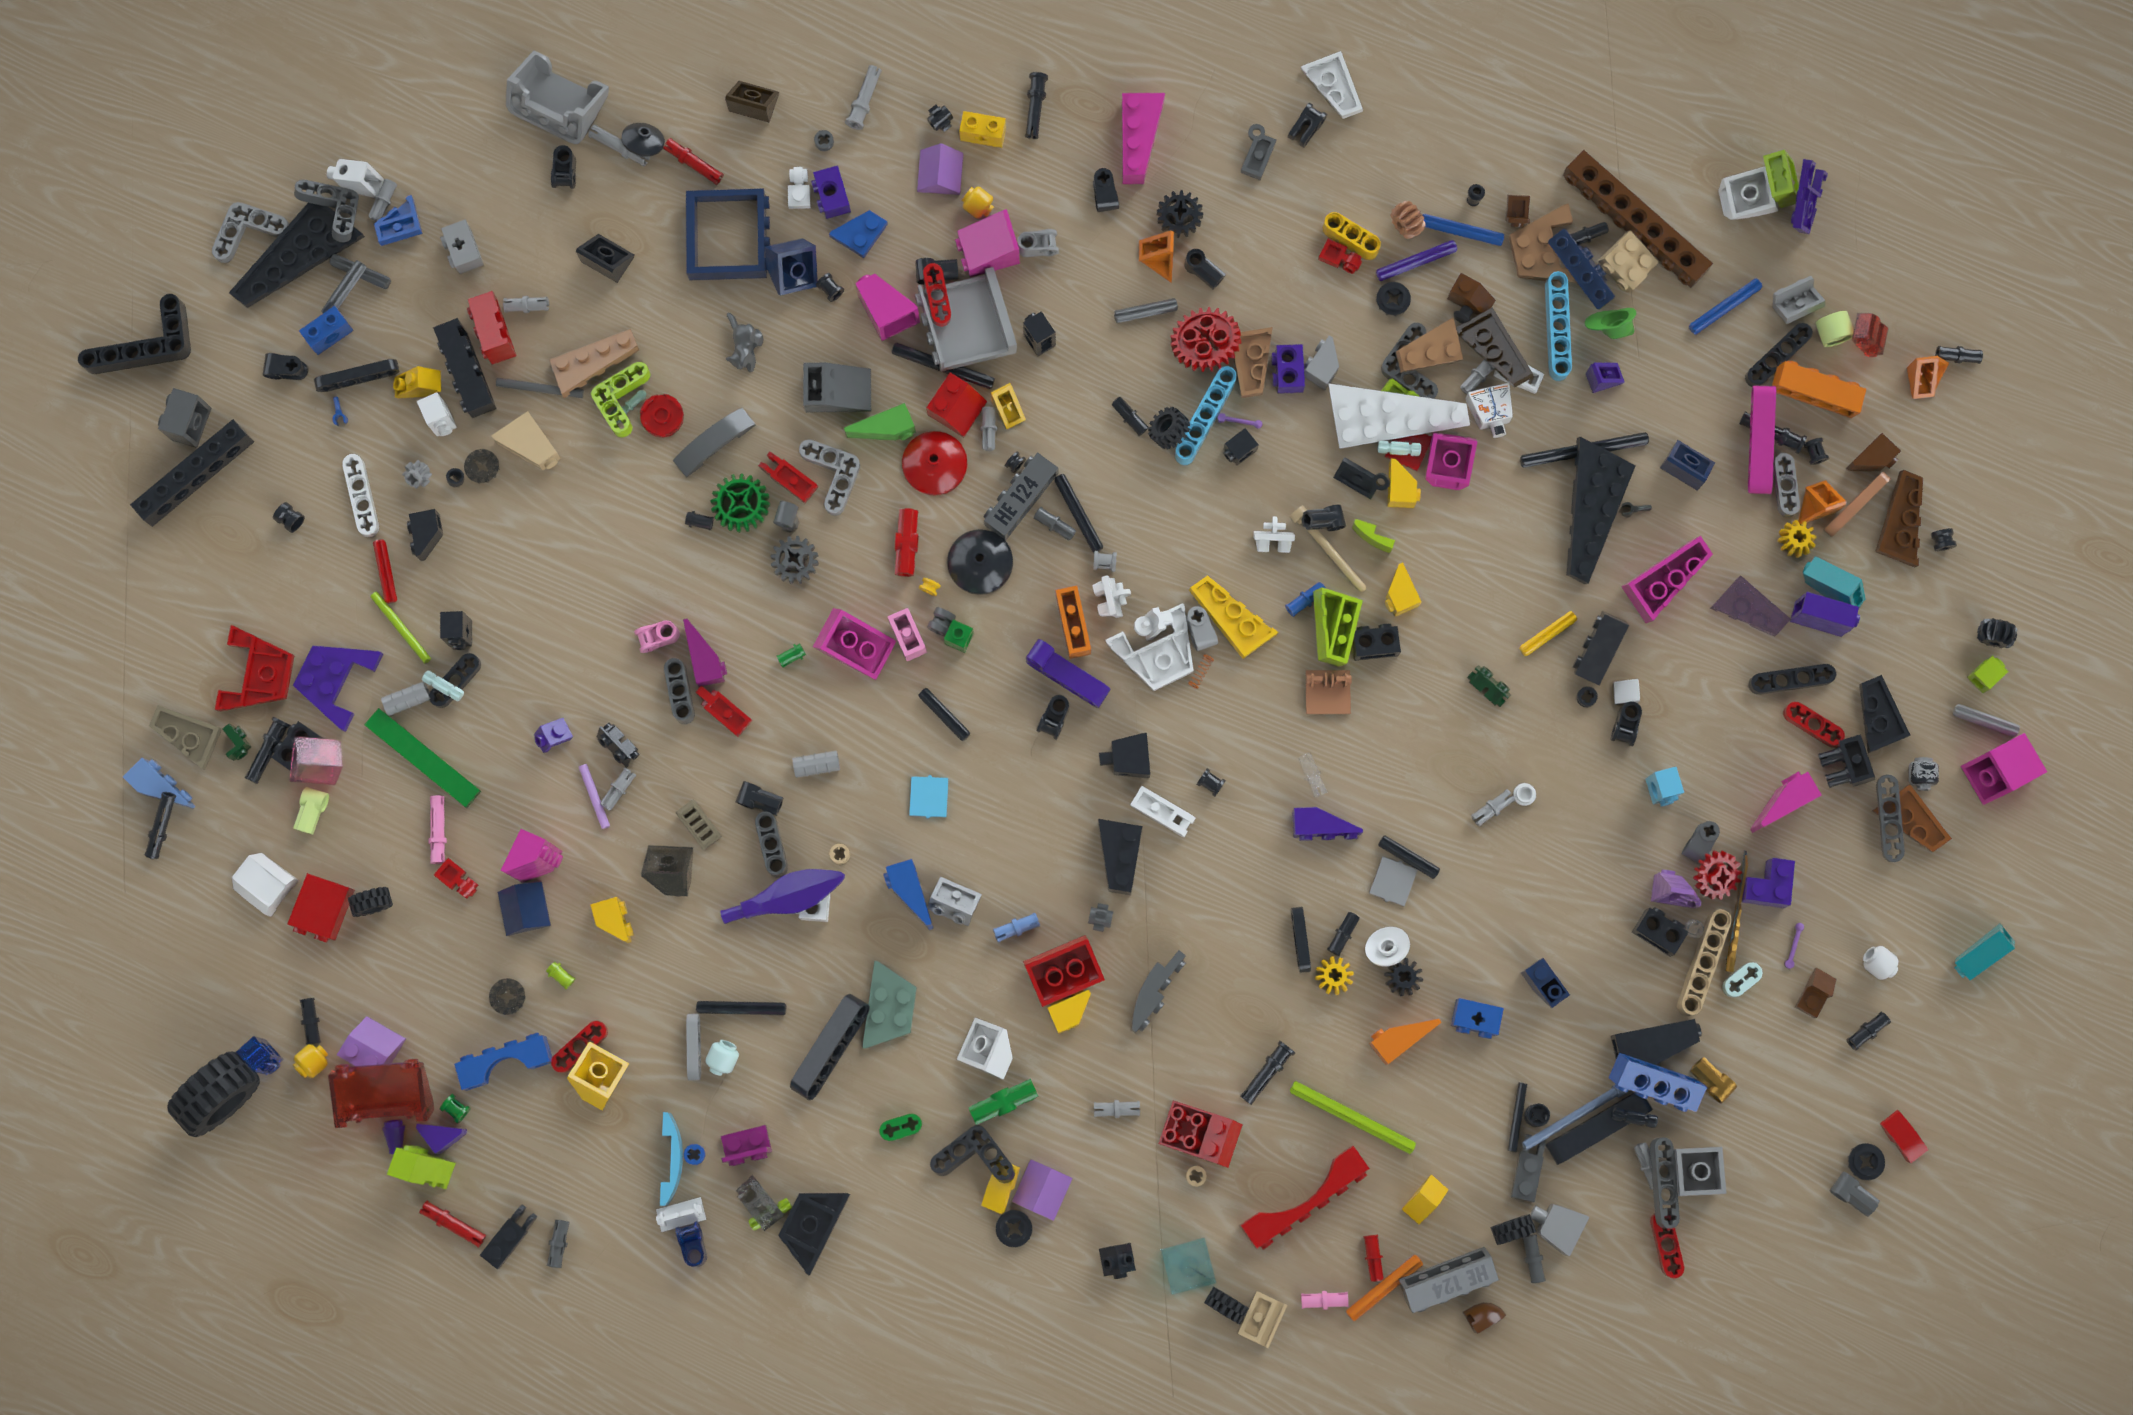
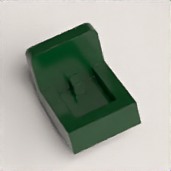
M230 723L227 724L222 730L235 746L225 755L233 761L236 759L240 760L248 754L251 745L245 739L247 734L239 725L235 727Z

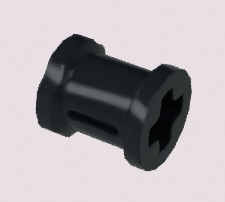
M827 273L817 281L816 287L822 289L828 296L827 299L833 302L843 294L844 288L838 286L832 279V275Z
M1823 438L1812 439L1803 445L1808 450L1811 459L1809 461L1810 465L1820 464L1829 460V456L1825 454L1822 445Z
M1207 768L1196 785H1202L1216 797L1226 780L1219 779L1210 773V769Z

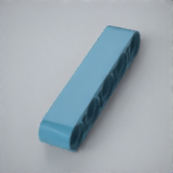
M1557 271L1553 272L1545 283L1549 375L1555 381H1561L1571 372L1572 356L1568 279L1563 272ZM1551 280L1560 281L1561 287H1554ZM1559 301L1562 304V309L1554 308L1552 302ZM1553 323H1561L1563 325V330H1556L1553 326ZM1559 343L1563 345L1564 352L1556 351L1554 344ZM1562 365L1565 368V373H1558L1555 366Z
M1224 366L1218 370L1190 421V426H1188L1190 430L1185 432L1187 437L1181 439V444H1177L1175 459L1179 464L1188 465L1192 463L1234 388L1236 372L1232 367ZM1228 375L1232 380L1230 382H1223L1221 376ZM1212 394H1219L1221 400L1214 401L1210 396ZM1208 412L1211 418L1205 420L1201 418L1200 414ZM1196 430L1200 432L1201 436L1193 438L1189 433ZM1182 449H1187L1191 455L1183 457L1179 452Z

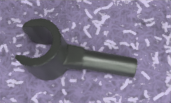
M1625 502L1621 505V508L1629 507L1631 509L1628 513H1622L1624 517H1630L1633 512L1652 510L1651 505L1633 506L1630 502Z

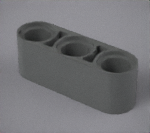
M671 658L665 662L664 673L672 714L679 723L689 724L694 720L695 710L687 669L681 660ZM673 666H681V670L678 674H670V670ZM677 687H685V691L681 696L674 695ZM688 708L689 713L686 717L681 718L678 716L680 709Z
M761 812L755 819V825L765 866L773 877H782L787 873L788 864L778 822L770 812ZM764 818L772 819V824L769 828L761 827V821ZM769 840H777V847L775 849L768 850L766 848V843ZM775 861H781L783 864L782 869L778 872L771 870L772 863Z

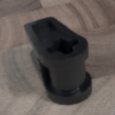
M1309 102L1290 130L1288 138L1294 140L1301 133L1302 128L1305 125H1309L1299 142V145L1305 148L1315 132L1322 126L1328 114L1313 108V104Z

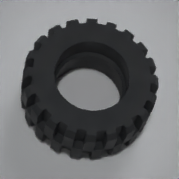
M231 1051L221 1054L216 1059L209 1061L204 1067L202 1066L178 1088L177 1092L172 1095V1099L168 1102V1113L189 1136H203L208 1131H212L215 1127L225 1122L227 1118L231 1117L251 1098L260 1084L259 1075L239 1053Z

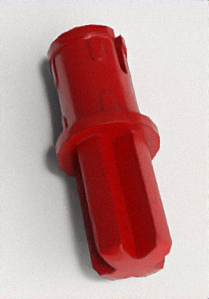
M1378 1234L1363 1236L1367 1255L1364 1258L1368 1262L1370 1281H1382L1384 1279L1381 1263L1383 1255H1380Z

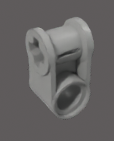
M1045 229L1021 233L1017 243L1019 254L1023 257L1057 255L1059 253L1055 238L1057 231ZM1027 241L1030 242L1032 246L1027 248L1024 247L1022 243Z
M1199 606L1191 608L1186 615V622L1196 651L1217 645L1218 639L1205 609ZM1194 614L1201 616L1199 622L1196 619L1192 620Z

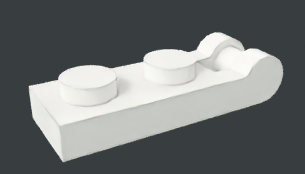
M1141 786L1130 805L1181 837L1186 836L1188 832L1186 829L1196 819L1193 815ZM1176 816L1182 818L1179 825L1173 822Z

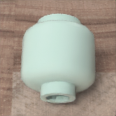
M726 1040L713 1043L705 1060L706 1064L710 1067L709 1071L719 1076L723 1073H731L739 1057L736 1045Z

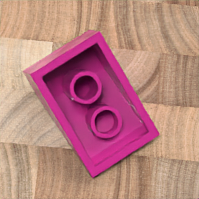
M833 608L813 647L876 680L896 640L847 612Z
M1797 772L1781 781L1783 786L1776 789L1750 828L1752 833L1822 796L1809 772L1803 775Z

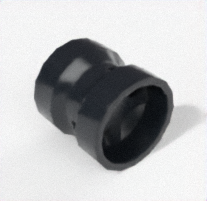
M285 502L276 509L273 519L279 524H284V528L293 533L303 524L305 516L299 511L295 512L293 507Z
M1544 1104L1530 1105L1524 1111V1120L1531 1127L1544 1126L1550 1120V1111Z

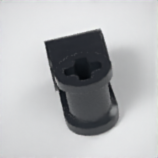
M560 145L553 152L552 188L569 186L571 189H574L576 186V158L568 146ZM563 155H570L568 160L560 161Z
M1100 168L1095 172L1093 180L1096 210L1098 213L1119 209V200L1113 174L1107 168ZM1100 178H1103L1104 181H1106V183H1102V180H1100Z
M275 353L265 354L263 376L266 378L302 380L308 374L307 365L296 356Z
M1055 695L1051 698L1045 713L1040 719L1037 732L1042 731L1052 735L1055 740L1058 739L1069 712V702L1066 697ZM1057 701L1064 702L1066 705L1065 709L1060 712L1053 709L1054 703Z
M1630 701L1620 707L1612 729L1611 741L1619 740L1629 743V746H1634L1642 715V708L1637 702ZM1626 707L1634 710V718H1629L1626 715Z

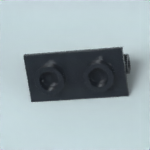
M607 723L604 727L600 726L596 736L599 743L604 748H608L613 753L614 759L627 768L631 758L635 760L640 755L638 748L629 739L621 743L620 740L625 735L614 724Z

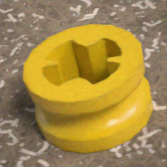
M924 577L922 579L923 584L919 585L918 588L929 595L937 596L936 590L940 589L941 585Z

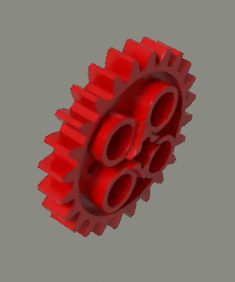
M1208 307L1206 312L1199 308V313L1197 314L1192 310L1191 317L1183 315L1184 322L1177 321L1178 328H1173L1174 335L1170 337L1174 357L1178 358L1179 363L1184 362L1185 368L1191 365L1193 371L1200 367L1201 372H1204L1205 368L1209 367V370L1212 372L1215 365L1221 369L1222 362L1227 365L1229 364L1228 357L1235 358L1234 352H1239V344L1242 343L1238 322H1234L1233 316L1228 317L1227 311L1220 314L1219 308L1214 312H1211L1210 307Z

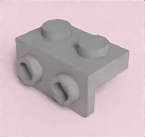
M1812 276L1801 279L1788 287L1781 288L1773 294V309L1786 324L1825 307L1824 298L1814 288Z

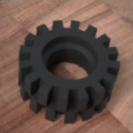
M1166 407L1164 412L1160 410L1158 411V416L1154 415V421H1150L1151 427H1148V435L1161 448L1168 450L1171 446L1173 448L1177 447L1176 443L1181 444V439L1187 437L1185 432H1189L1188 426H1190V422L1177 408L1170 407L1169 409Z
M388 887L372 888L348 897L353 917L371 915L393 906Z
M1530 1214L1490 1227L1497 1245L1505 1244L1536 1232Z
M1214 1286L1204 1302L1239 1325L1249 1310L1247 1306Z

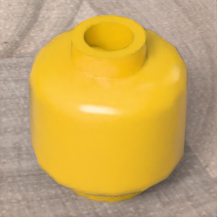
M980 186L971 187L961 200L964 202L963 209L976 219L981 218L983 215L987 217L994 208L991 205L993 196Z
M308 1044L294 1056L295 1063L293 1067L303 1078H314L327 1067L328 1061L325 1057L328 1056V1053L320 1045L315 1047Z

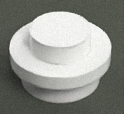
M1522 783L1514 789L1513 796L1519 805L1527 806L1534 802L1536 791L1530 784Z

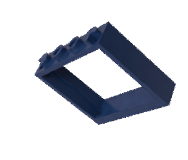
M764 188L686 191V273L689 281L767 278L765 247L771 246L770 237H767L766 231L770 230V217L766 216V209H770L769 196H766ZM757 201L758 265L698 267L697 202Z

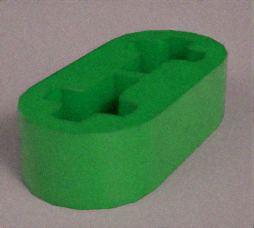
M916 1114L903 1115L883 1122L879 1132L884 1140H898L918 1133L922 1128V1120ZM911 1117L914 1121H918L914 1131L909 1127L902 1128V1125L909 1122L908 1119ZM888 1124L891 1127L899 1126L900 1130L893 1132V1137L884 1134Z

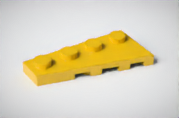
M1208 575L1190 587L1189 591L1202 608L1205 609L1209 617L1242 659L1279 633L1273 627L1271 629L1263 622L1264 620L1258 615L1255 616L1246 609L1243 603L1231 597L1228 591Z

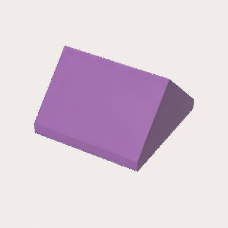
M941 143L920 150L917 192L960 195L963 153Z
M1030 1160L1012 1202L1054 1221L1072 1178L1034 1160Z

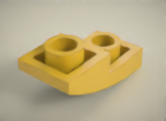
M1000 1162L996 1164L1001 1171L1000 1175L1007 1176L1008 1169H1005ZM1012 1164L1015 1169V1176L1009 1183L999 1182L992 1174L981 1206L1000 1214L1004 1213L1010 1192L1015 1188L1020 1167Z

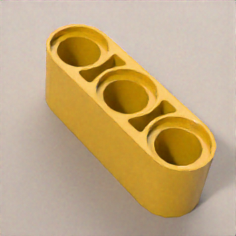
M1331 212L1325 217L1323 232L1327 237L1346 246L1348 250L1359 254L1365 260H1373L1377 257L1381 241L1376 235L1337 212ZM1335 222L1338 224V227L1331 228L1328 223ZM1353 233L1357 238L1349 239L1347 234ZM1371 244L1375 247V250H1367L1365 245Z

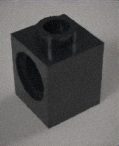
M1244 428L1224 444L1223 454L1229 462H1234L1238 466L1258 450L1259 444L1247 429Z

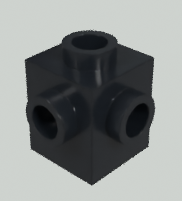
M1131 1243L1099 1249L1104 1276L1113 1275L1114 1279L1128 1277L1127 1272L1136 1270Z

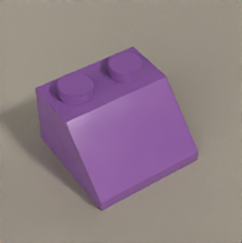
M366 1016L348 1035L337 1056L373 1077L383 1079L406 1038Z

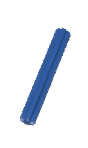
M1428 214L1422 215L1426 228L1498 246L1503 244V233Z
M1757 278L1753 279L1689 325L1690 331L1694 335L1698 334L1761 290L1763 287L1762 283Z

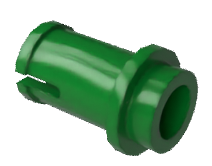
M800 643L798 645L793 644L794 647L776 656L783 668L798 659L802 660L803 656L806 655Z

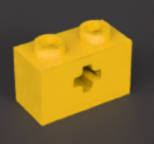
M963 111L959 130L960 141L999 148L1003 147L1006 118Z

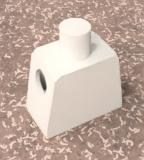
M339 159L336 167L329 166L327 169V178L334 180L340 187L354 190L357 194L372 198L378 195L384 178L367 162Z

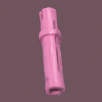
M440 795L430 796L431 833L428 839L431 849L430 864H443L445 862L444 849L447 843L444 833L445 797Z

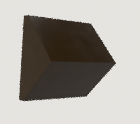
M738 81L727 93L725 101L729 112L770 123L779 92Z

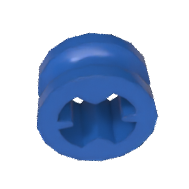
M691 1144L684 1150V1159L689 1164L698 1165L705 1159V1150L700 1145ZM691 1149H699L701 1154H698L700 1156L698 1160H691L689 1158V1155H691L689 1151Z

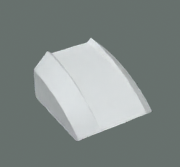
M1765 167L1722 179L1719 187V196L1723 214L1730 220L1750 218L1778 211V205L1771 195Z
M263 853L249 855L232 876L233 889L254 907L270 917L291 888H294L299 881Z

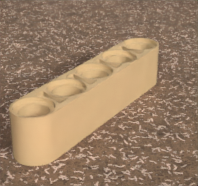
M1716 910L1706 918L1677 1002V1009L1683 1016L1698 1014L1703 1007L1731 925V915L1725 910ZM1716 915L1722 917V926L1715 924L1714 917ZM1708 936H1712L1716 940L1714 948L1707 944ZM1701 957H1705L1708 960L1709 966L1707 969L1701 967ZM1694 978L1701 981L1702 986L1700 990H1696L1693 987L1692 981ZM1687 999L1694 1003L1692 1012L1688 1011L1685 1007Z

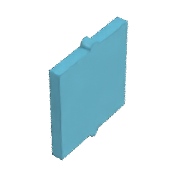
M931 775L928 777H911L909 815L926 816L927 819L930 817H947L948 778H936Z

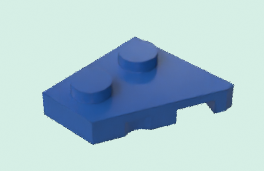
M412 195L405 198L406 202L398 209L394 207L385 217L380 218L374 223L378 242L381 246L423 234Z
M869 210L832 230L829 233V237L862 258H865L888 225V222Z

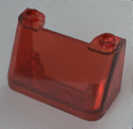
M408 1059L403 1063L349 1067V1064H340L335 1066V1069L328 1074L335 1128L347 1127L348 1121L356 1120V1123H361L363 1119L406 1116L407 1119H411L414 1115L416 1122L428 1121L435 1110L424 1063L419 1062L418 1059Z

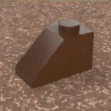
M1460 273L1447 298L1461 307L1464 305L1469 306L1477 316L1492 308L1496 301L1480 282L1463 273Z
M1881 433L1846 469L1848 471L1879 472L1885 467L1890 469L1899 460L1896 456L1901 450Z

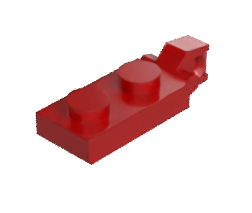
M700 686L696 691L697 695L704 700L701 703L704 709L735 736L739 737L753 721L719 691L713 690L710 693L703 686Z

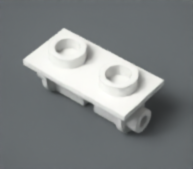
M701 1197L656 1209L657 1224L660 1225L661 1232L706 1220Z

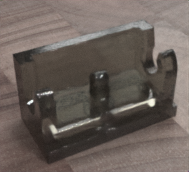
M753 1175L736 1190L738 1193L737 1197L764 1232L784 1216Z

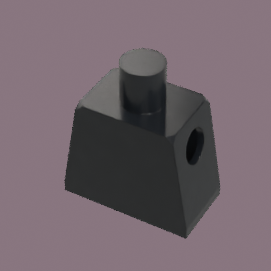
M1147 733L1113 740L1111 742L1112 752H1099L1100 766L1113 765L1114 775L1150 778Z

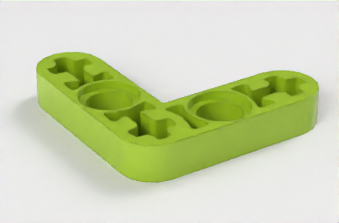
M636 362L598 384L591 391V396L614 434L620 438L630 435L633 427L617 399L643 385L650 379V370L643 362ZM641 370L643 374L639 376L637 372ZM619 381H626V385L624 387L616 388V384ZM604 393L608 401L603 402L600 394ZM617 407V411L614 414H607L609 408ZM619 419L624 425L623 429H620L616 422Z

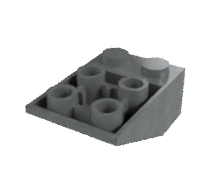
M826 362L803 363V406L805 412H871V369Z

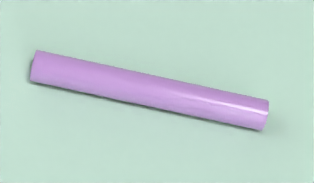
M587 764L581 765L579 770L602 829L608 828L610 824L604 808L600 804L601 800Z

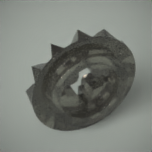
M478 449L471 452L464 462L465 474L471 481L478 484L489 483L490 480L496 478V474L500 470L498 458L493 452L486 449ZM477 461L481 464L487 462L485 466L488 472L484 470L478 472L479 467L475 462Z
M510 978L497 981L489 992L491 1007L503 1015L516 1013L523 1007L526 999L523 986L518 981ZM509 987L510 994L516 996V998L510 999L509 1003H506L505 999L498 996L506 994Z

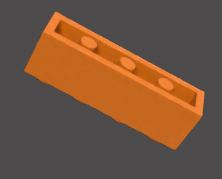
M1785 361L1777 366L1772 386H1776V393L1849 418L1860 414L1866 393V388L1860 387L1856 382L1839 380L1838 376L1819 373V370L1815 368L1801 367L1794 361Z

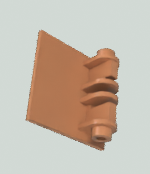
M1306 670V714H1351L1350 684L1352 683V676L1350 675V670Z

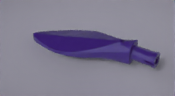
M805 869L791 872L776 880L758 895L741 902V905L721 910L722 920L724 924L741 918L749 919L766 914H795L805 911L818 904L836 889L845 879V874L839 871Z

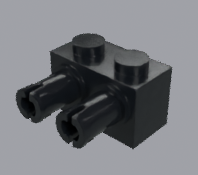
M1861 734L1838 741L1839 746H1837V749L1818 753L1822 767L1840 761L1846 764L1844 770L1825 775L1826 780L1829 781V788L1848 782L1855 787L1875 781V775Z

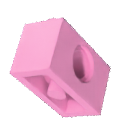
M908 608L888 616L889 623L906 661L927 653Z

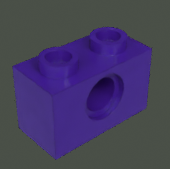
M838 165L813 172L815 180H812L811 183L814 193L819 192L820 200H817L820 213L824 212L826 219L851 213ZM828 190L835 191L831 196L825 195Z

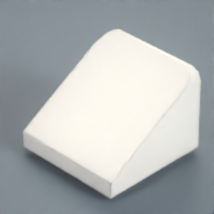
M1638 679L1613 682L1615 704H1626L1630 701L1638 703L1640 701Z

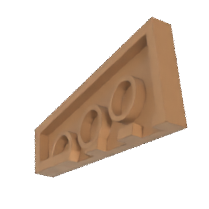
M629 329L550 359L549 361L563 398L569 396L570 391L586 385V381L595 375L600 376L605 373V369L612 364L617 365L639 351L632 330Z

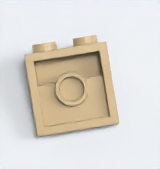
M1630 230L1598 262L1602 265L1603 270L1615 279L1617 287L1627 293L1633 291L1648 276L1647 274L1655 267L1658 260Z

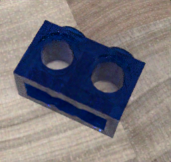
M253 1036L236 1051L254 1072L264 1075L274 1073L280 1067L279 1063L283 1060L266 1039Z

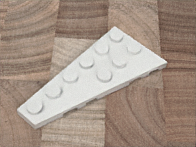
M1328 384L1339 449L1470 426L1466 403Z

